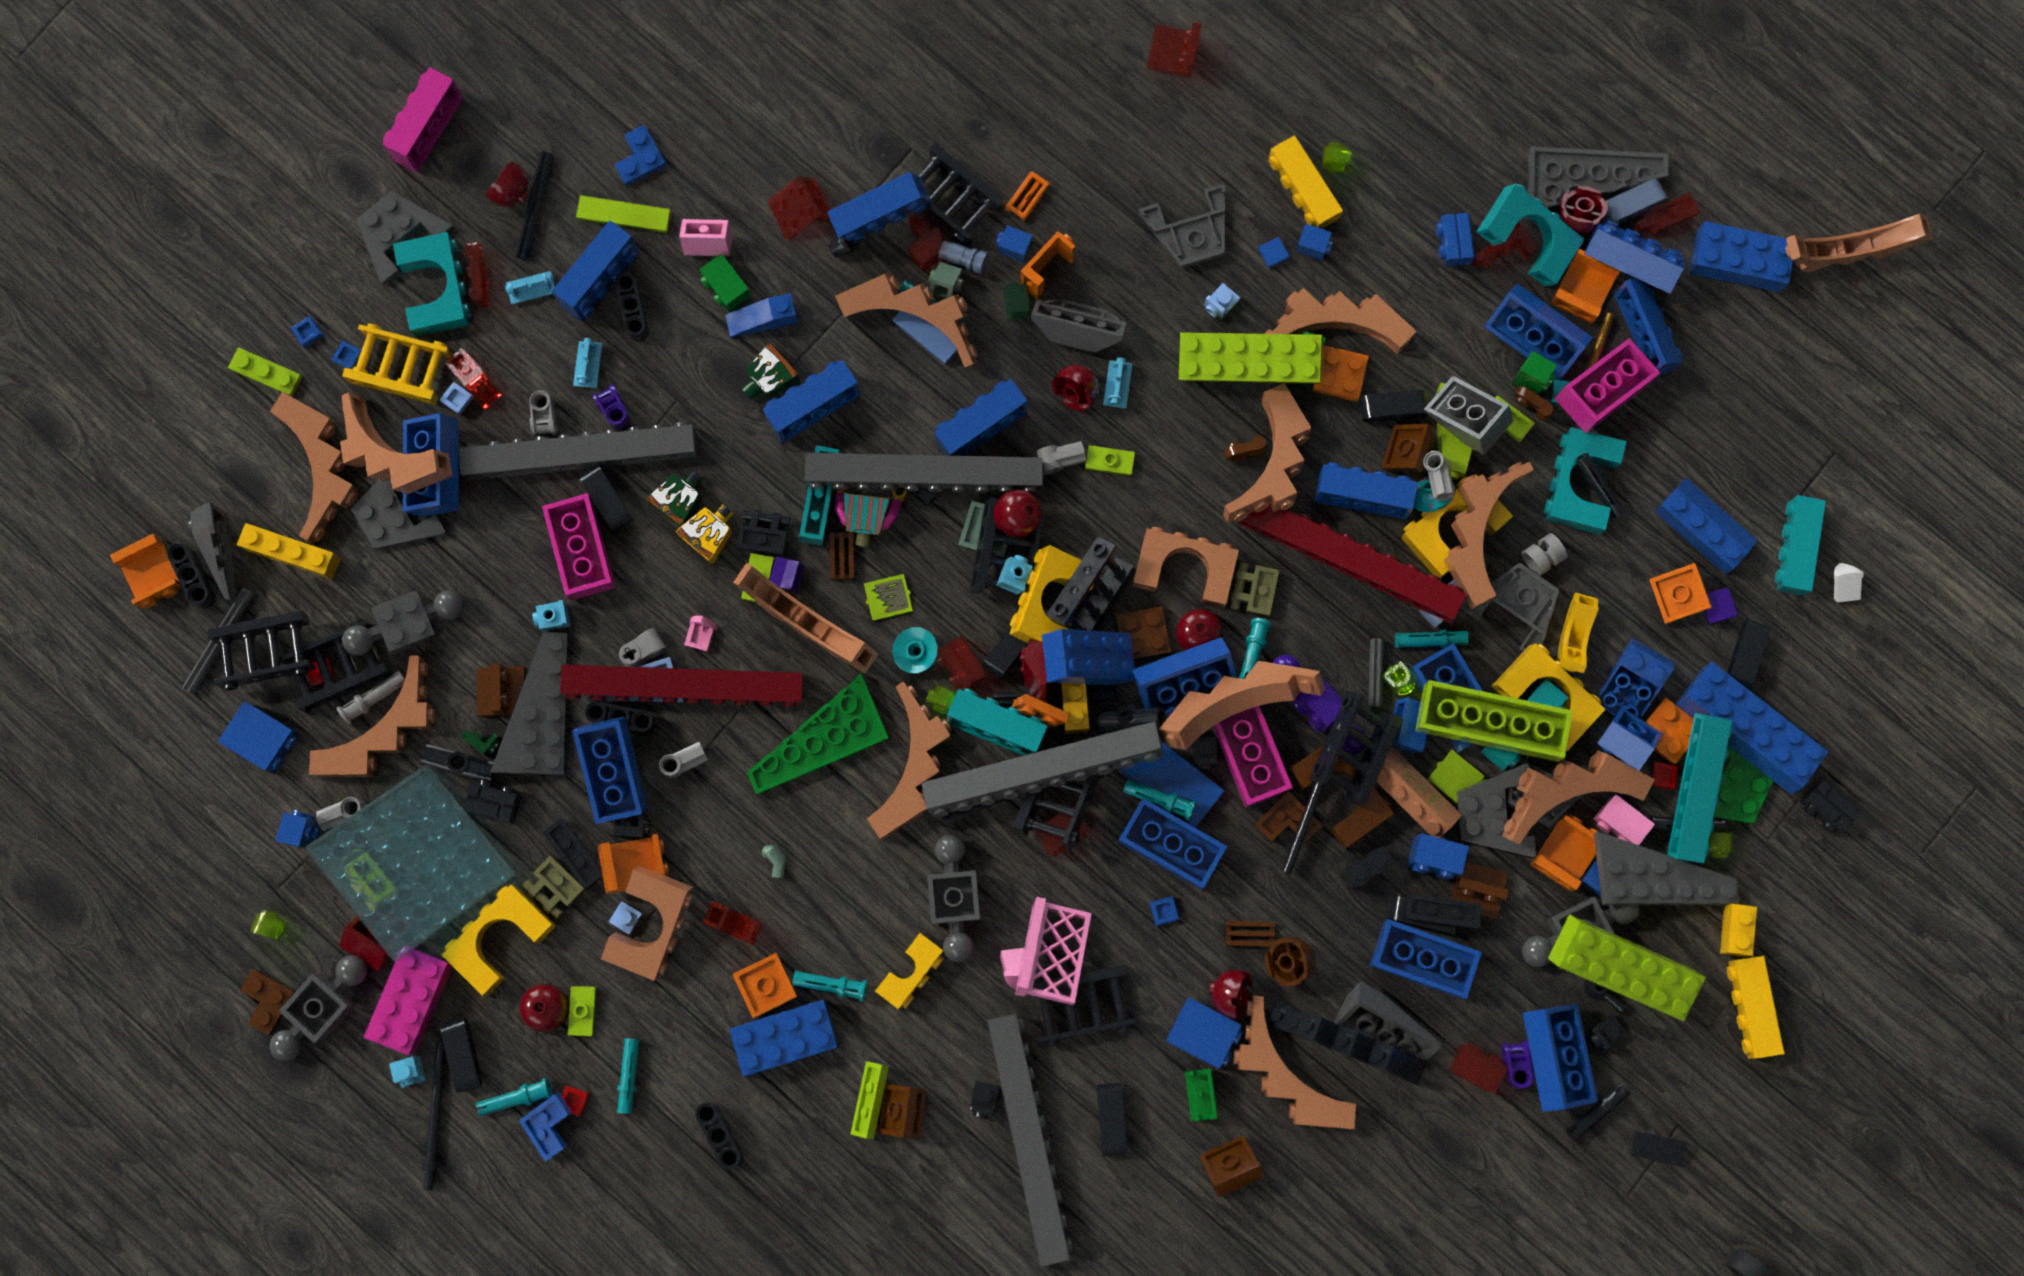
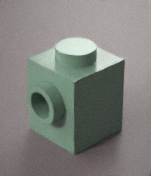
M942 262L939 263L936 270L932 269L928 283H931L930 290L933 298L944 300L953 296L955 292L959 293L963 284V279H960L962 269Z

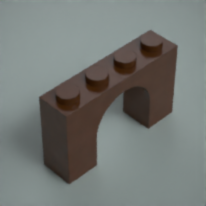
M1324 745L1287 771L1301 791L1313 783L1309 778ZM1338 758L1332 771L1343 774L1353 780L1356 768ZM1376 783L1366 806L1357 805L1350 816L1330 829L1343 849H1346L1394 814L1391 811L1393 806L1386 797L1382 798L1377 792L1379 788Z

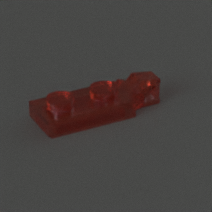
M1689 192L1649 209L1647 213L1643 214L1644 219L1638 221L1634 229L1639 234L1649 229L1651 233L1660 232L1697 216L1700 211Z
M479 242L465 244V255L469 258L470 264L467 266V273L469 279H471L472 286L469 288V296L480 308L488 307L486 264L483 261L482 245Z

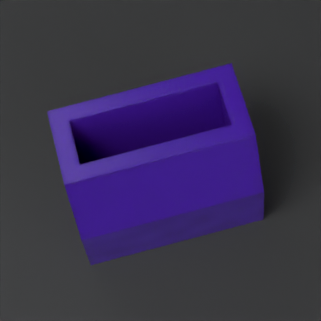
M776 557L770 581L784 591L797 593L805 565L799 561Z
M1729 588L1707 593L1712 605L1711 609L1704 611L1708 625L1738 616Z

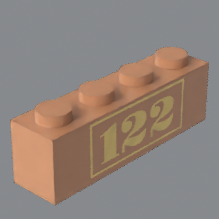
M1394 747L1389 750L1376 782L1431 836L1440 838L1456 823L1462 814Z

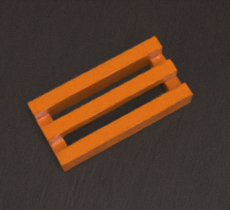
M1031 171L1005 209L1008 212L1011 211L1014 216L1020 217L1025 222L1050 187V183ZM1035 179L1036 182L1034 183V185L1028 191V193L1023 198L1018 207L1015 208V203L1021 197V195L1026 190L1031 181ZM1042 184L1043 186L1024 212H1021L1039 185Z

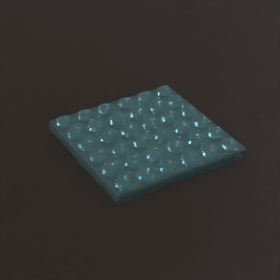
M425 765L305 847V851L394 963L515 875L513 870L467 813L463 811V808L430 767Z

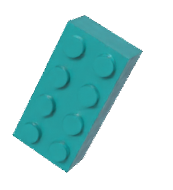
M958 689L947 714V723L950 726L1022 756L1039 752L1047 732V726L1044 725L1043 720L1031 716L1029 719L1022 716V712L1012 707L1005 709L999 706L1000 703L994 699L987 698L984 700L977 697L978 694L972 690L964 689L962 691Z

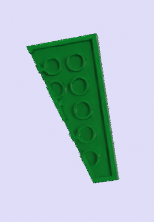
M859 674L846 688L844 687L838 695L821 707L791 736L782 741L776 749L766 755L747 772L756 795L889 740L862 674Z

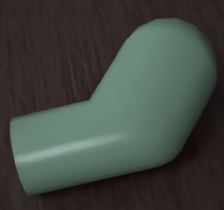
M775 845L764 846L762 856L768 858L773 864L772 877L783 879L786 863L785 855Z

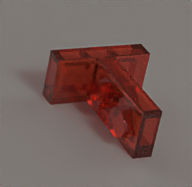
M1518 222L1505 243L1494 246L1490 245L1475 254L1472 264L1476 269L1481 266L1486 268L1496 261V257L1501 254L1507 256L1515 249L1518 250L1524 261L1533 257L1537 248Z
M463 348L445 361V364L484 409L503 395Z

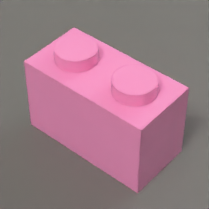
M683 219L679 238L684 255L719 256L722 254L723 256H730L733 237L728 220Z
M1616 794L1609 797L1593 818L1598 822L1597 827L1603 832H1610L1617 838L1636 845L1642 842L1655 825Z

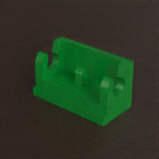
M1211 1069L1185 1071L1191 1121L1217 1119Z

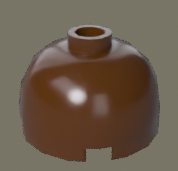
M1284 937L1271 943L1269 951H1266L1265 966L1270 977L1281 982L1278 984L1292 987L1304 982L1312 974L1315 966V955L1312 948L1298 937Z

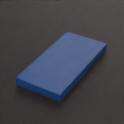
M1162 741L1164 757H1160L1159 760L1152 763H1137L1129 769L1119 768L1133 781L1167 794L1177 793L1178 797L1191 802L1193 800L1197 801L1190 821L1176 814L1194 828L1224 792L1223 789L1170 747H1167Z

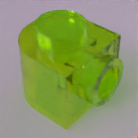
M1337 142L1329 143L1323 150L1322 167L1329 171L1344 172L1345 164H1350L1351 150H1347V146Z
M1402 661L1389 667L1386 673L1382 675L1387 685L1396 694L1405 695L1414 688V678Z
M937 685L935 690L930 689L926 702L933 705L932 710L946 715L956 693Z
M1710 833L1708 841L1709 853H1713V858H1728V854H1733V834Z
M263 910L262 914L256 913L250 931L277 939L278 935H281L284 930L285 922L276 919V913Z

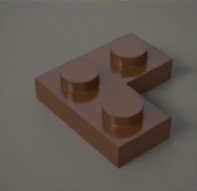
M1288 791L1254 826L1272 842L1287 826L1296 833L1305 807ZM1314 816L1303 840L1304 843L1323 826Z
M251 969L239 990L260 1002L248 1024L267 1035H272L283 1016L279 1010L293 996L295 991L261 972Z

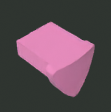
M703 616L691 617L684 646L708 653L714 631H717L718 625Z
M1024 948L1003 950L1000 954L1006 983L1015 990Z

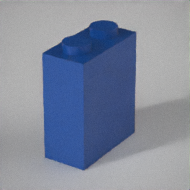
M244 701L217 742L264 771L273 774L274 771H277L284 762L283 757L286 752L295 746L297 742L296 737L299 733L254 705Z
M1187 998L1165 1042L1216 1069H1220L1221 1065L1224 1067L1227 1065L1231 1057V1053L1228 1051L1232 1043L1236 1045L1242 1035V1031L1239 1030L1241 1024L1191 998Z

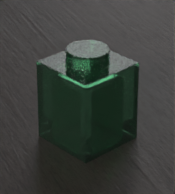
M1013 282L1008 284L1007 287H1003L1007 321L1030 317L1026 284Z

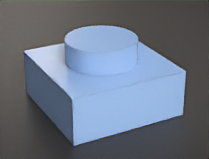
M453 382L440 398V401L458 415H461L474 397Z
M621 901L609 923L631 935L643 914Z

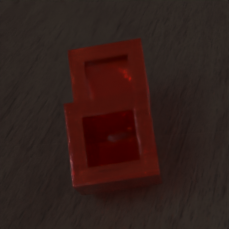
M915 214L908 219L909 228L919 240L908 247V254L919 269L924 272L938 261L942 237L937 226L931 230L928 223L923 218L920 220Z
M715 901L711 902L702 922L753 946L764 924Z

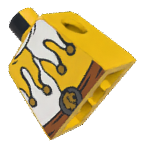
M722 505L715 514L705 507L678 528L676 532L680 538L713 564L732 535V530L725 523L731 518L733 512L725 505Z

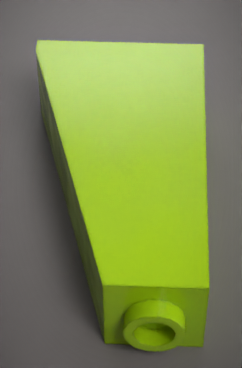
M1440 383L1439 387L1437 388L1436 394L1442 389L1445 383ZM1437 422L1438 451L1452 464V480L1462 479L1467 471L1472 448L1466 446Z

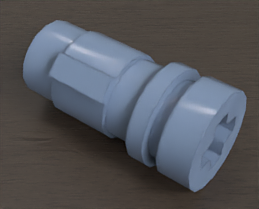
M944 240L938 257L958 266H964L968 271L973 270L974 273L982 275L987 266L989 253L979 252L975 248L971 250L960 244Z

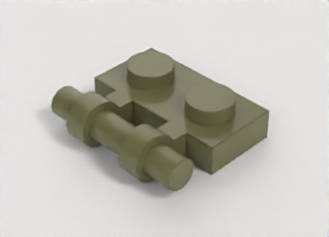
M1239 563L1238 571H1235L1234 575L1236 580L1234 591L1230 594V600H1232L1230 609L1238 611L1241 602L1248 603L1246 612L1269 617L1279 570L1256 565L1254 574L1247 573L1248 564ZM1245 582L1252 583L1250 594L1243 593Z
M549 856L533 872L540 879L536 884L528 879L522 885L528 891L527 894L544 906L543 910L547 914L551 913L556 919L563 914L558 904L562 901L569 907L585 890L552 856ZM546 886L555 894L551 899L542 892Z

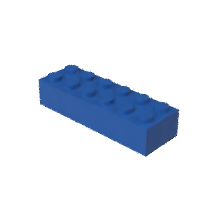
M1712 661L1700 670L1676 703L1679 708L1693 719L1695 713L1732 720L1733 731L1727 745L1791 795L1805 786L1828 753L1822 746Z

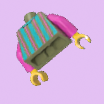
M849 487L846 490H836L835 512L841 524L846 526L847 531L857 532L856 545L867 547L870 546L871 534L879 535L882 530H887L895 521L902 504L901 502L906 497V491L904 489V493L898 496L895 494V488L892 491L891 499V495L849 490Z

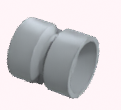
M1551 533L1540 539L1538 545L1533 544L1522 552L1523 560L1528 568L1539 576L1549 571L1551 564L1556 566L1568 558L1563 544Z

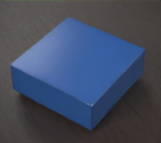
M1279 237L1258 247V251L1268 269L1289 259V254Z
M311 316L291 327V330L304 349L324 337Z
M342 341L331 361L343 368L353 369L357 367L362 350Z
M1173 896L1149 903L1156 926L1179 920Z

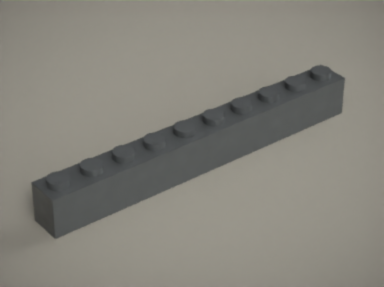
M679 422L671 427L661 424L653 425L651 429L631 427L628 431L619 432L617 429H610L602 434L584 432L582 436L562 434L559 435V438L553 439L541 436L535 438L534 441L514 439L512 443L504 444L501 441H493L489 445L484 446L473 443L467 444L465 448H459L460 475L465 481L588 469L597 465L608 467L698 457L696 432L693 425H689L687 422Z
M805 453V486H810V489L815 490L824 489V486H833L835 490L857 487L858 490L866 491L871 490V487H881L883 491H894L895 488H905V491H918L919 488H928L930 492H941L942 488L952 489V492H966V489H975V492L987 493L990 492V489L999 490L1000 493L1023 490L1034 494L1042 487V458Z
M1154 721L922 783L927 811L932 817L941 818L947 816L950 812L968 811L973 806L980 804L991 805L996 800L1003 798L1014 799L1019 794L1026 792L1037 793L1045 787H1060L1068 781H1083L1091 775H1106L1114 769H1129L1137 763H1152L1165 755L1159 730Z
M1016 1014L987 1020L1040 1267L1070 1260L1068 1254L1073 1253L1070 1238L1065 1239L1063 1229L1068 1227L1065 1213L1060 1214L1058 1204H1062L1060 1190H1054L1052 1180L1057 1179L1054 1164L1049 1165L1047 1155L1051 1154L1049 1140H1043L1042 1130H1046L1043 1115L1038 1116L1036 1108L1041 1103L1038 1091H1033L1031 1082L1036 1080L1033 1067H1027L1026 1057H1030L1027 1042L1022 1043L1020 1033L1025 1032L1022 1018L1017 1019Z

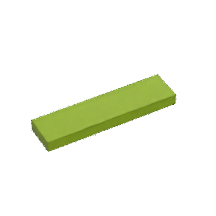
M580 195L576 218L577 220L607 224L611 220L621 227L667 233L671 210Z

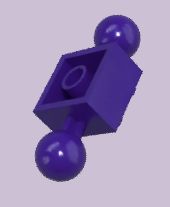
M1281 655L1273 661L1274 664L1301 668L1299 661L1291 655ZM1322 678L1326 690L1321 696L1300 692L1292 705L1299 714L1302 715L1304 713L1310 719L1309 724L1316 732L1321 731L1325 735L1335 721L1342 699ZM1352 725V728L1365 735L1361 728ZM1347 736L1342 750L1355 756L1360 754L1365 746Z

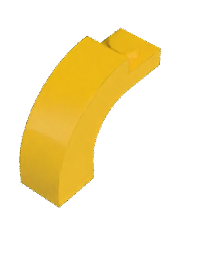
M1574 593L1565 618L1557 654V661L1560 662V667L1565 668L1567 671L1584 673L1586 669L1587 643L1598 612V598Z

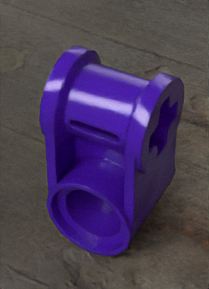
M613 384L609 385L607 390L592 395L613 429L623 431L629 427L630 416ZM617 414H623L620 421H613Z
M1528 1041L1511 1045L1502 1043V1058L1505 1064L1508 1084L1514 1089L1528 1087L1533 1081L1531 1052ZM1517 1071H1521L1525 1075L1523 1084L1515 1081L1514 1075Z

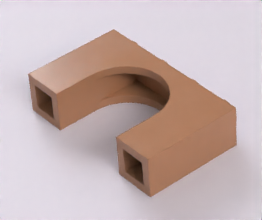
M1159 527L1147 528L1133 587L1156 592L1163 563L1176 553H1190L1197 556L1204 563L1207 570V581L1201 603L1224 609L1239 550L1234 549L1233 545L1226 543L1215 545L1211 544L1209 539L1197 538V540L1188 538V535L1175 532L1173 535L1165 533V529Z
M642 866L635 868L625 892L656 906L663 919L661 936L654 942L645 943L615 932L609 936L601 959L653 981L661 975L664 976L669 962L666 961L668 954H672L677 944V940L674 939L676 932L681 931L685 922V917H682L685 908L689 909L694 895H691L693 887Z

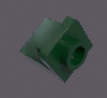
M466 730L461 736L462 739L486 757H489L490 754L494 755L499 750L500 742L502 741V738L496 733L486 743L487 738L477 731L472 734Z

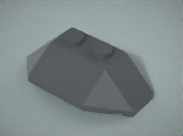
M1064 299L1036 300L1031 315L1032 320L1051 342L1091 352H1098L1122 341L1126 328L1125 321L1120 320L1107 310Z

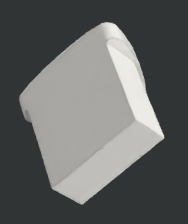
M1839 563L1834 570V599L1836 602L1861 600L1863 571L1844 563Z

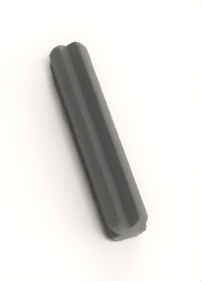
M1373 638L1370 641L1368 706L1370 708H1380L1382 706L1384 641L1380 638Z

